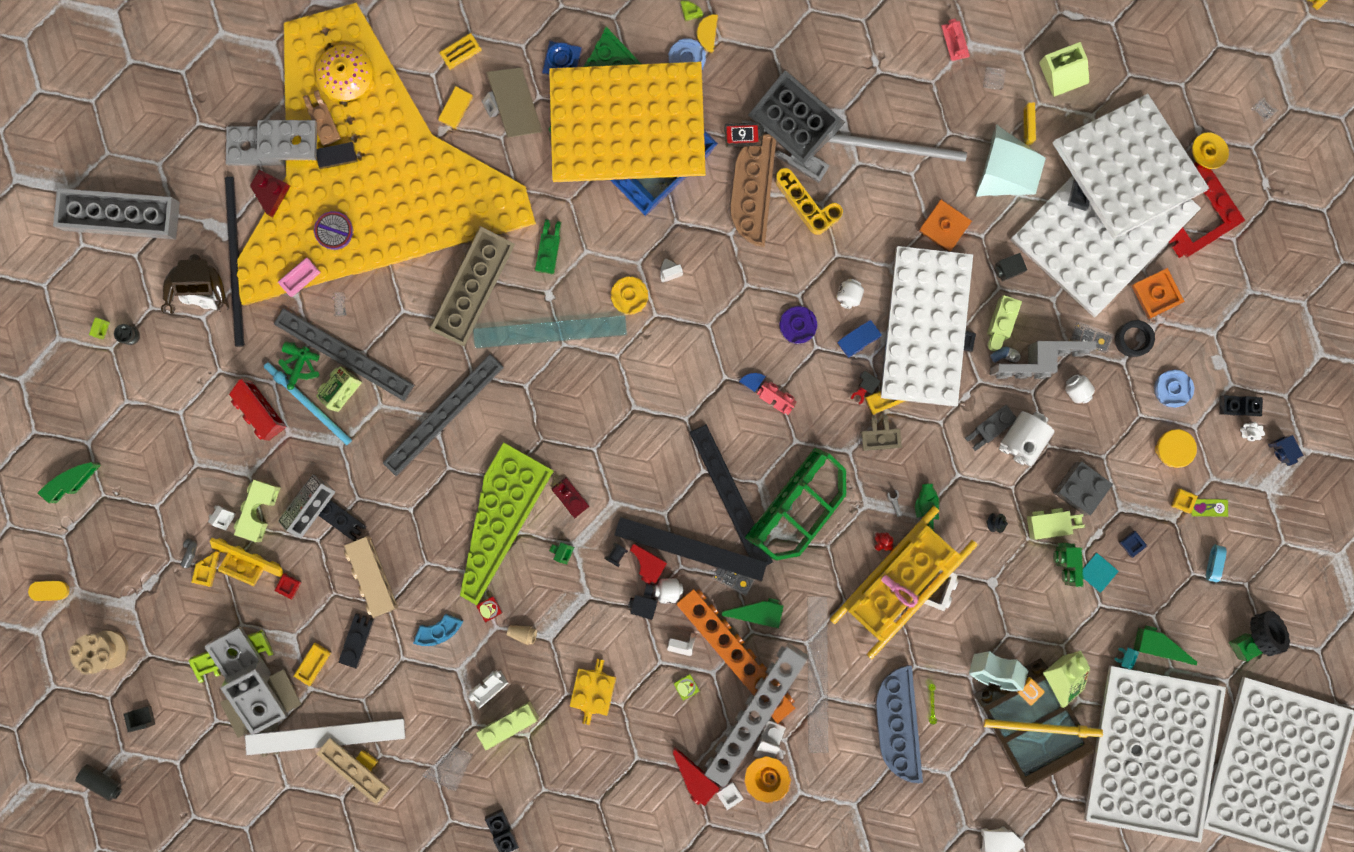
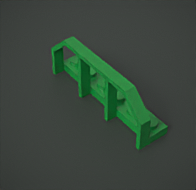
M814 448L745 538L758 546L775 561L801 556L846 497V469L830 453ZM826 459L838 469V493L829 505L807 485L813 480L816 472L825 464ZM803 489L825 508L808 532L786 513L796 498L802 494ZM783 517L804 535V538L794 550L774 554L762 543L766 541L769 533L778 525L779 520Z

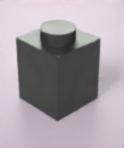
M1021 253L1000 260L995 264V273L1002 281L1027 271Z

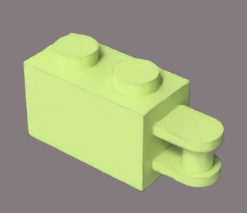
M1005 295L998 299L987 334L991 335L988 343V348L991 351L1000 349L1004 340L1010 338L1022 301Z
M1063 508L1051 509V513L1044 514V511L1032 512L1033 516H1027L1030 539L1034 540L1072 535L1073 529L1085 527V524L1082 522L1083 514L1070 515V511H1063ZM1072 518H1074V523H1075L1074 526H1072V523H1071V519H1072Z

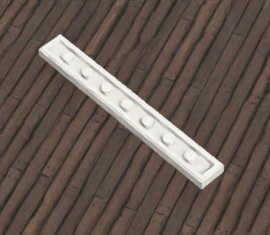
M404 718L256 733L254 735L247 734L245 735L246 755L320 748L329 738H332L339 745L405 739Z

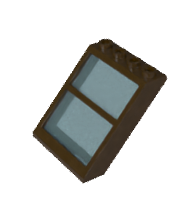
M1041 658L1025 666L1028 670L1026 680L1030 677L1045 691L1032 706L1016 691L1000 689L1001 686L992 684L973 694L986 719L1072 727L1080 725L1070 705L1068 704L1066 707L1060 705L1043 673L1048 669V666ZM991 728L1016 775L1026 789L1094 752L1088 738L1078 737L1077 735Z

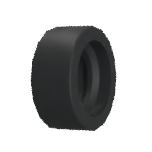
M1132 320L1121 325L1115 335L1116 347L1123 355L1128 357H1139L1148 353L1155 343V333L1152 327L1141 320ZM1130 328H1139L1145 335V345L1139 350L1130 349L1124 341V335Z

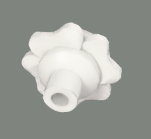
M1256 422L1245 423L1244 427L1240 428L1242 438H1247L1248 441L1261 440V436L1265 435L1263 425H1258Z

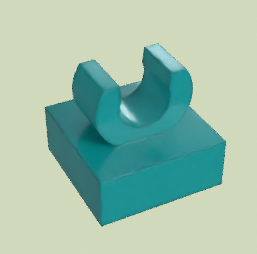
M1118 648L1119 651L1124 653V657L1122 659L1115 657L1114 660L1122 663L1121 666L1133 670L1139 652L1130 648L1127 650Z

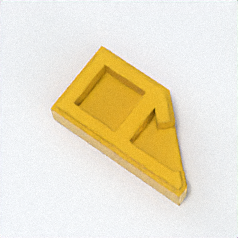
M215 551L207 558L196 563L191 583L212 587L220 556L219 551Z

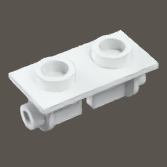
M214 292L213 295L178 296L179 300L184 304H195L204 309L211 308L217 310Z
M492 671L483 680V686L479 683L473 690L469 691L468 698L475 702L478 709L508 684L501 671Z

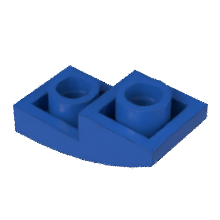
M870 320L837 343L849 358L863 350L865 346L879 339L882 334Z

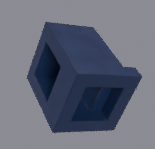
M1293 435L1284 436L1268 444L1270 448L1274 447L1276 458L1281 463H1286L1287 466L1297 463V459L1304 456Z

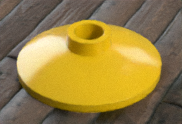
M1203 133L1192 144V154L1195 160L1205 168L1217 169L1228 160V146L1224 139L1217 134Z

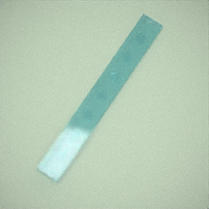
M625 316L473 329L476 349L627 335Z

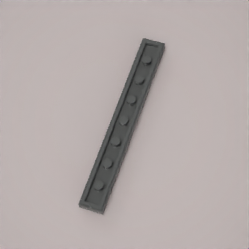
M285 308L282 309L274 322V325L403 401H406L415 386Z
M489 354L390 454L383 464L395 476H398L504 367Z

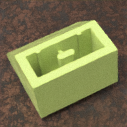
M1081 42L1045 55L1039 62L1053 97L1089 84L1088 59Z

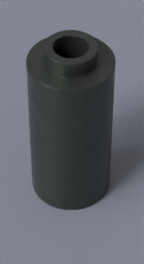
M88 764L80 770L75 779V782L108 801L117 799L122 792L120 788L121 783Z

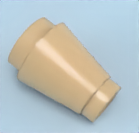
M510 625L507 636L526 645H533L537 637V629H533V626Z

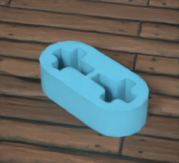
M1216 544L1212 546L1206 570L1207 580L1213 582L1220 581L1226 559V547Z

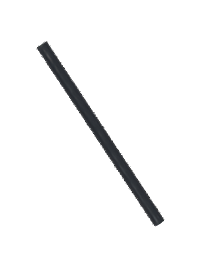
M225 177L235 347H244L243 311L239 295V279L237 277L239 245L234 177Z

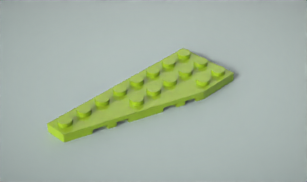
M504 442L484 475L460 593L461 597L475 605H478L554 472L552 469Z

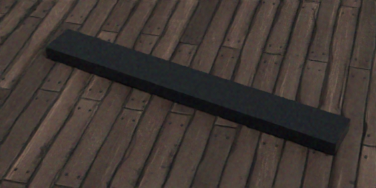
M707 424L689 432L748 556L767 562V565L773 563L771 557L745 538L755 523Z
M620 517L615 531V536L761 582L767 566V562Z

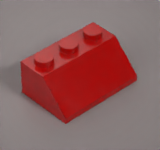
M240 379L229 394L232 398L231 403L236 409H240L243 412V419L249 425L252 424L255 428L254 433L260 440L270 441L287 428L254 382Z

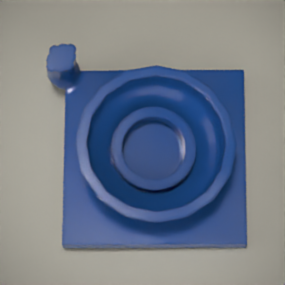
M549 41L543 73L550 75V68L578 67L582 47Z

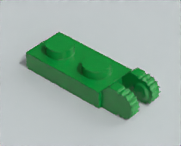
M545 219L535 267L536 272L555 274L561 240L562 222L557 221L555 225L554 236L548 235L550 220Z

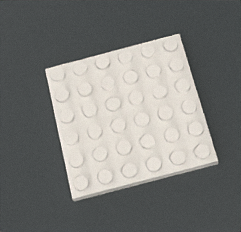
M1149 94L1053 142L1054 147L1112 239L1125 234L1209 189Z

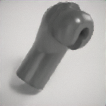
M188 538L183 543V547L187 548L180 563L183 568H190L197 549V542Z

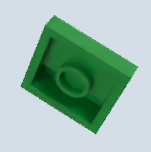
M1058 543V547H1056V551L1053 553V559L1056 566L1064 567V570H1062L1063 582L1067 586L1084 587L1082 547H1076L1075 543Z

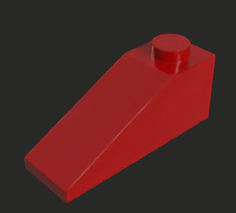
M674 747L673 755L691 795V800L697 805L701 803L705 806L720 789L719 784L705 776V772L679 749Z

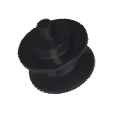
M991 513L986 521L990 532L997 531L1002 533L1008 525L1004 514L997 515L996 513Z

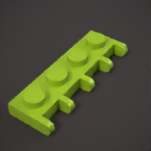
M263 630L247 635L258 653L266 651L268 656L273 655V650ZM234 648L227 650L231 656L238 655L237 650ZM207 651L188 660L199 683L205 681L203 675L213 671L216 677L221 675L219 668Z

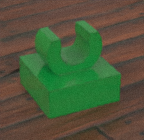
M561 542L559 546L552 544L549 551L555 554L553 560L567 565L575 547Z

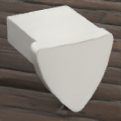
M668 259L664 260L660 273L661 282H666L683 275L681 265H676Z
M691 633L689 643L670 638L667 651L691 656L696 633Z

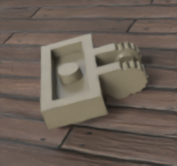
M882 415L884 430H877L876 416H871L872 431L861 432L862 450L902 448L900 429H889L888 416Z

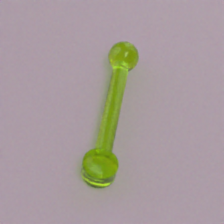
M930 684L928 687L931 698V717L929 722L934 725L937 723L934 704L936 686Z

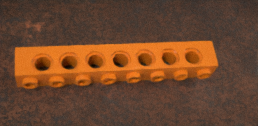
M693 588L676 605L749 691L755 695L758 691L755 688L758 680L767 677V668L763 663L759 665L754 660L757 656L750 648L746 650L743 647L744 641L738 634L733 635L729 630L732 628L725 619L722 621L717 616L718 610L712 604L708 606L704 601L706 596L700 589L696 591ZM702 605L705 609L703 614H695L693 611L694 606ZM713 619L717 622V626L715 629L710 630L706 627V622ZM727 634L730 637L729 642L721 644L719 642L720 635ZM733 650H741L742 656L739 659L732 658L731 653ZM747 664H752L755 666V670L753 673L747 674L744 672V667ZM776 679L770 680L772 685H780ZM788 693L784 695L771 715L777 724L795 709L793 705L795 701ZM767 695L760 696L762 701H769V697Z

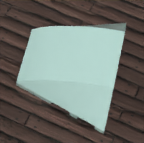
M995 125L990 151L975 197L989 195H1035L1046 158L998 125Z

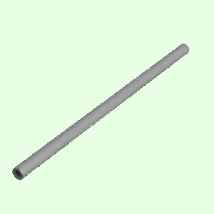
M742 120L741 126L757 125L758 132L768 133L756 122ZM835 134L828 141L831 143L964 162L967 158V152L843 134Z

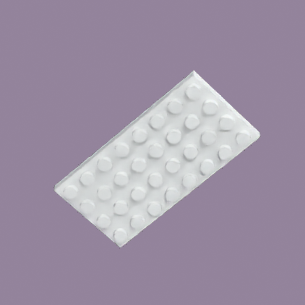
M902 246L896 247L880 398L958 406L973 254Z

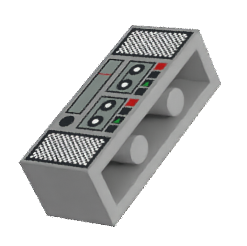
M312 474L278 522L287 532L301 539L335 494V491L327 482Z

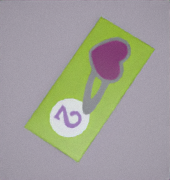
M1197 499L1192 510V516L1228 517V499Z

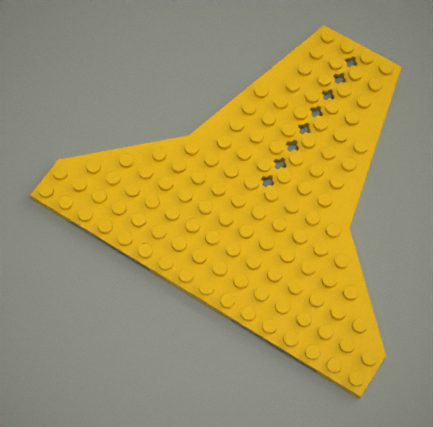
M357 3L284 22L285 120H311L308 113L309 109L303 96L308 95L313 107H317L319 103L314 96V91L318 90L324 103L328 106L341 139L323 146L317 134V149L349 142L354 143L350 139L353 134L360 135V138L354 143L356 155L358 152L365 153V156L362 157L361 161L357 158L358 162L325 169H319L317 157L316 160H286V177L283 182L290 185V188L273 218L264 213L237 259L239 296L242 305L253 304L287 293L278 281L306 257L311 260L321 273L303 288L367 272L473 240L479 226L495 234H502L536 224L524 185L432 135ZM326 27L327 29H331V31H328L327 36H325L324 33H321V31ZM347 44L361 49L372 63L373 80L369 89L361 97L348 102L347 107L341 104L342 101L327 96L319 87L316 79L317 63L330 45ZM344 66L339 67L338 70L343 71ZM349 116H351L352 118L355 117V120L352 121L353 124L349 125V123L346 122V119ZM295 136L292 139L293 145H298L301 142V136ZM331 211L340 212L351 221L354 232L350 243L339 250L327 249L317 241L314 233L315 223L324 213Z

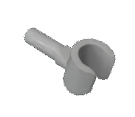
M894 490L896 498H891L888 492L887 499L894 505L897 517L902 516L897 501L899 492Z

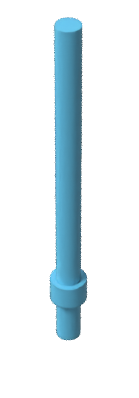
M269 362L266 363L263 368L274 377V381L282 384L287 389V384L289 383V380L286 379L287 376L282 371L279 372ZM296 387L293 390H288L346 445L350 444L352 439Z

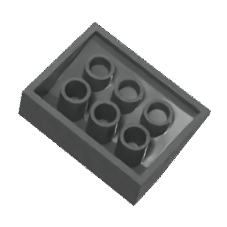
M786 70L748 115L803 164L833 138L845 123L843 119Z

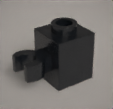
M647 583L643 596L636 594L635 598H630L628 608L631 609L630 614L653 620L658 600L651 598L654 585Z

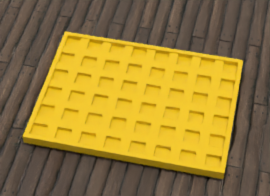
M701 62L549 69L553 182L706 176Z

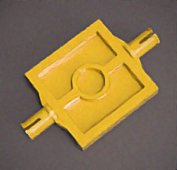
M597 658L595 669L593 670L578 668L570 707L585 712L582 724L590 725L592 714L607 716L609 713L617 677L607 675L602 671L605 661L603 659Z

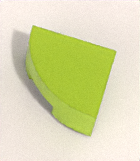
M681 1L685 21L703 17V12L699 6L690 1Z

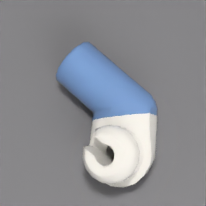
M1003 347L990 355L994 363L1003 358L1012 362H1018L1021 357L1017 350L1010 347Z

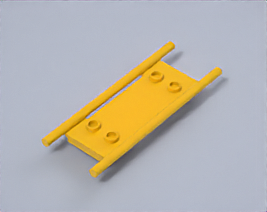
M935 506L925 514L829 619L832 623L836 624L848 611L879 640L866 654L870 659L877 655L978 545L971 540L958 554L928 527L927 524L939 512ZM942 570L941 574L918 597L917 604L914 607H909L894 622L907 606L898 599L891 588L881 581L882 578L887 575L894 582L917 596ZM898 589L900 595L908 603L914 600L908 593Z

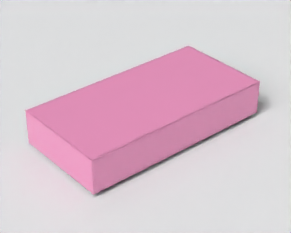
M306 257L279 280L278 283L290 297H293L321 272Z

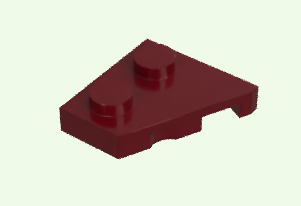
M258 170L250 187L265 213L273 218L290 185Z

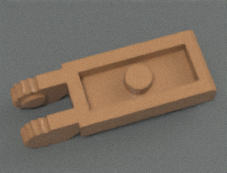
M317 90L314 91V96L319 106L313 107L308 95L303 96V99L309 109L308 113L311 120L317 122V134L323 146L340 140L341 136L328 106L324 103L320 92Z

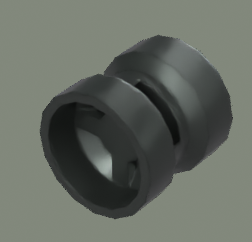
M121 324L115 328L114 338L120 343L134 345L140 339V332L133 326Z

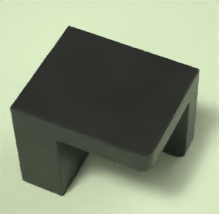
M151 706L124 713L128 733L155 725Z

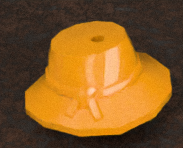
M765 756L755 759L747 767L744 781L748 793L757 801L771 803L782 800L788 793L791 777L787 766L779 759Z

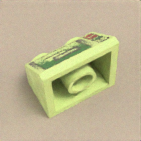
M341 366L331 372V378L327 383H323L317 391L319 393L316 395L328 409L337 412L340 411L362 383Z
M1077 651L1062 656L1043 672L1062 707H1066L1085 689L1090 667L1082 652Z

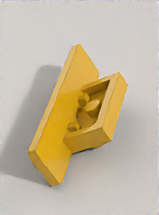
M211 537V548L227 554L218 568L219 572L251 586H255L263 571L280 578L282 577L283 571L277 562H268L263 560V557L258 554L247 553L240 546L233 547L221 538L215 539Z

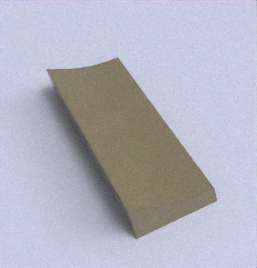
M479 226L434 316L429 330L465 346L515 246L514 243Z

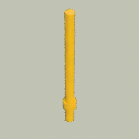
M984 719L983 722L984 727L1072 734L1087 738V736L1103 737V729L1088 728L1084 725L1072 727Z

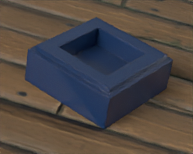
M1132 531L1119 542L1130 558H1133L1147 547L1136 531Z

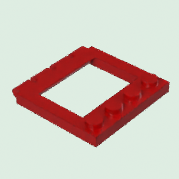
M1198 162L1194 163L1209 187L1203 193L1207 195L1212 207L1221 216L1223 224L1192 242L1182 227L1168 242L1169 244L1174 241L1177 243L1172 249L1178 258L1184 255L1186 258L1246 221L1212 169L1205 168Z

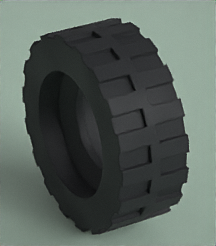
M1266 611L1251 618L1250 631L1252 638L1264 655L1274 656L1288 651V648H1290L1289 633L1284 621L1274 611Z

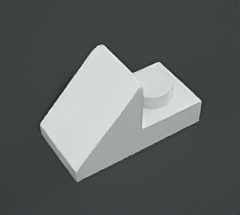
M768 720L753 756L757 758L765 756L775 758L780 749L779 744L786 727Z

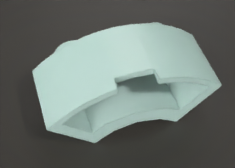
M988 651L974 654L969 674L986 685L990 682L1001 686L1000 689L1021 691L1024 690L1028 670L1018 660L1003 659Z

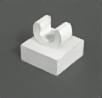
M219 505L215 506L216 510L212 515H209L210 519L208 522L212 526L226 530L236 514Z

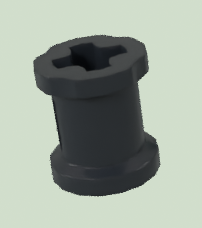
M614 542L612 550L604 559L619 567L621 559L628 550Z

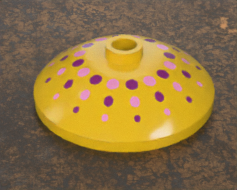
M347 44L337 45L325 51L320 57L316 66V79L321 90L330 98L338 101H351L361 97L369 89L373 80V67L370 59L361 49ZM344 66V70L339 71V67Z

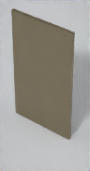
M522 67L486 72L507 137L541 133L540 122Z
M284 669L269 677L267 683L286 712L302 705ZM226 699L220 702L237 738L249 733L229 700ZM257 705L254 707L255 711L258 713H262L265 711L264 707L261 705Z

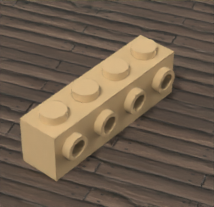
M364 537L345 545L346 550H344L346 559L351 561L353 566L351 571L353 577L359 581L360 586H358L361 596L366 599L367 604L365 606L368 614L374 618L399 608L371 537Z

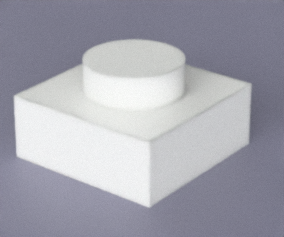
M733 781L726 785L725 788L716 792L727 810L743 800Z

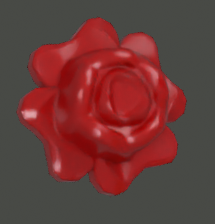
M876 532L874 537L877 541V544L874 546L877 551L882 549L892 551L894 546L893 537L887 532Z

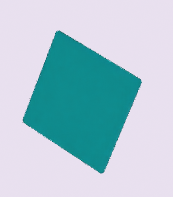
M1096 553L1083 568V579L1101 593L1119 571Z

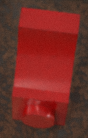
M633 544L630 551L636 555L640 562L641 570L639 574L642 575L640 579L648 584H651V582L656 583L667 562L640 546Z

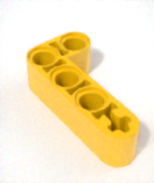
M783 168L778 171L775 179L777 187L810 232L819 235L840 220L843 209L839 204L832 203L820 210L790 169ZM781 177H788L787 182L786 180L781 181ZM797 190L801 196L794 198L791 195V191ZM804 205H808L811 207L812 211L810 213H805L802 210V207ZM829 210H836L838 216L831 217ZM816 220L821 221L823 227L816 228L813 222Z

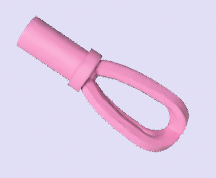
M887 575L882 578L881 581L892 589L903 604L908 607H914L917 604L918 597L913 592L900 586ZM898 589L912 596L914 599L913 603H908L900 595Z

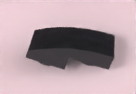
M1220 396L1219 415L1262 416L1263 397Z
M503 809L485 816V822L499 852H511L519 848Z

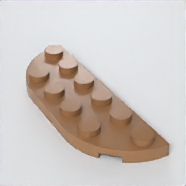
M770 134L759 136L758 142L748 143L739 153L735 165L731 199V218L735 229L742 238L759 247H765L776 140Z

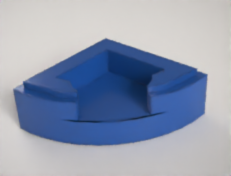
M751 373L744 376L739 382L755 392L766 376L759 373Z

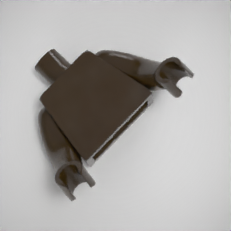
M196 254L190 255L189 260L178 261L177 266L170 270L164 280L163 300L165 304L161 306V311L166 313V307L170 306V314L175 312V306L171 304L174 295H213V292L216 300H219L217 305L218 311L221 312V304H226L227 311H229V305L224 300L226 295L223 282L217 270L213 266L208 265L207 260H201V257Z

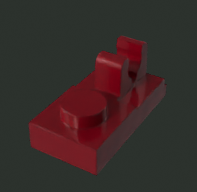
M567 477L551 488L574 519L590 507Z

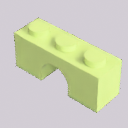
M253 480L249 484L247 489L248 497L241 505L240 511L242 513L240 519H237L234 525V535L253 542H262L268 524L257 518V508L261 504L274 506L281 487L260 480Z
M529 701L505 717L483 727L476 734L484 749L488 750L537 722L539 716Z

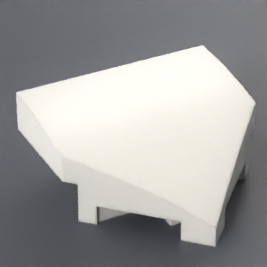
M1004 826L995 830H988L987 828L981 830L983 843L980 852H1019L1025 846L1011 830H1007Z

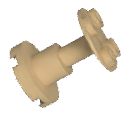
M106 630L97 634L81 636L70 647L69 654L71 655L72 664L82 674H94L103 669H112L120 666L126 659L129 646L126 638L121 633Z

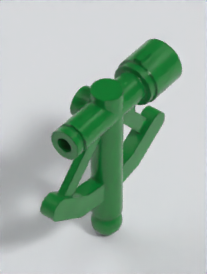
M285 341L282 352L293 356L285 361L280 359L278 363L285 373L290 375L287 389L293 390L298 379L309 380L319 377V372L314 371L310 360L318 362L320 355L310 352V349L307 347H302L301 349L297 347L296 343ZM297 359L294 369H290L287 364ZM305 361L311 371L310 373H301Z

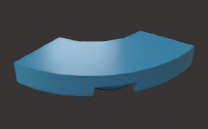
M445 614L442 620L435 625H420L413 644L433 646L443 643L457 633L463 624V620Z

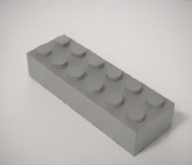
M57 188L53 226L63 231L176 240L180 202L172 197Z

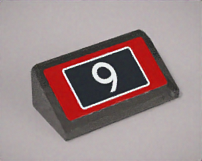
M761 123L725 124L726 147L762 146L764 127Z

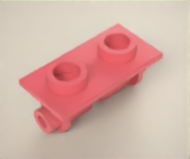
M951 19L948 21L949 24L941 25L951 62L970 57L960 21Z
M765 381L762 388L757 392L759 398L768 404L776 400L777 402L773 407L783 414L789 415L797 403L791 394L783 393L773 382L768 383Z

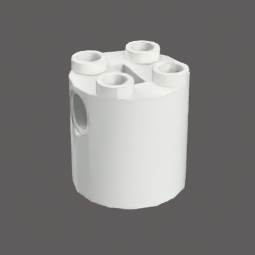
M1022 411L1001 441L998 449L1005 454L1010 453L1015 456L1013 460L1021 465L1026 464L1031 467L1055 432L1046 424L1049 419L1043 414L1035 411L1032 415Z

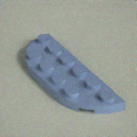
M906 665L889 673L877 691L876 715L879 747L885 764L894 774L908 782L923 783L912 665Z

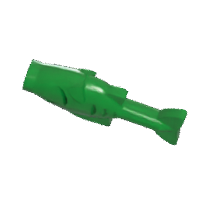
M933 483L922 484V489L915 503L917 518L924 517L933 506L939 510V497L933 487ZM939 513L927 524L933 531L934 519L939 520Z

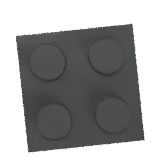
M1080 461L1073 464L1053 493L1084 516H1091L1113 484Z

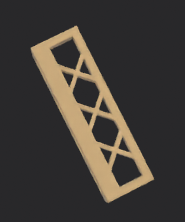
M329 738L317 752L320 758L373 803L377 804L390 789V787L332 738Z

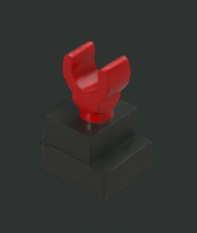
M863 371L859 377L862 380L858 386L860 388L850 397L852 400L855 395H859L861 398L858 403L859 405L863 403L865 393L872 394L881 382L866 371Z

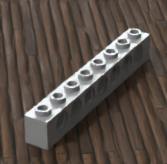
M790 643L786 647L782 646L776 655L779 657L776 663L771 662L766 670L768 673L765 680L763 678L760 679L755 687L758 691L755 695L751 694L745 703L748 705L745 711L740 710L735 718L738 722L734 727H729L725 734L727 739L724 743L720 741L715 749V752H717L714 758L710 757L705 765L707 768L705 776L723 788L729 782L808 659V654ZM788 663L791 669L784 670L781 664ZM777 679L779 680L780 685L774 686L771 684L770 680ZM767 695L770 701L764 702L760 696ZM756 711L760 716L757 718L752 717L750 712ZM740 727L748 728L749 733L741 732ZM730 743L738 744L739 748L733 749ZM720 759H726L729 762V764H722L720 762Z

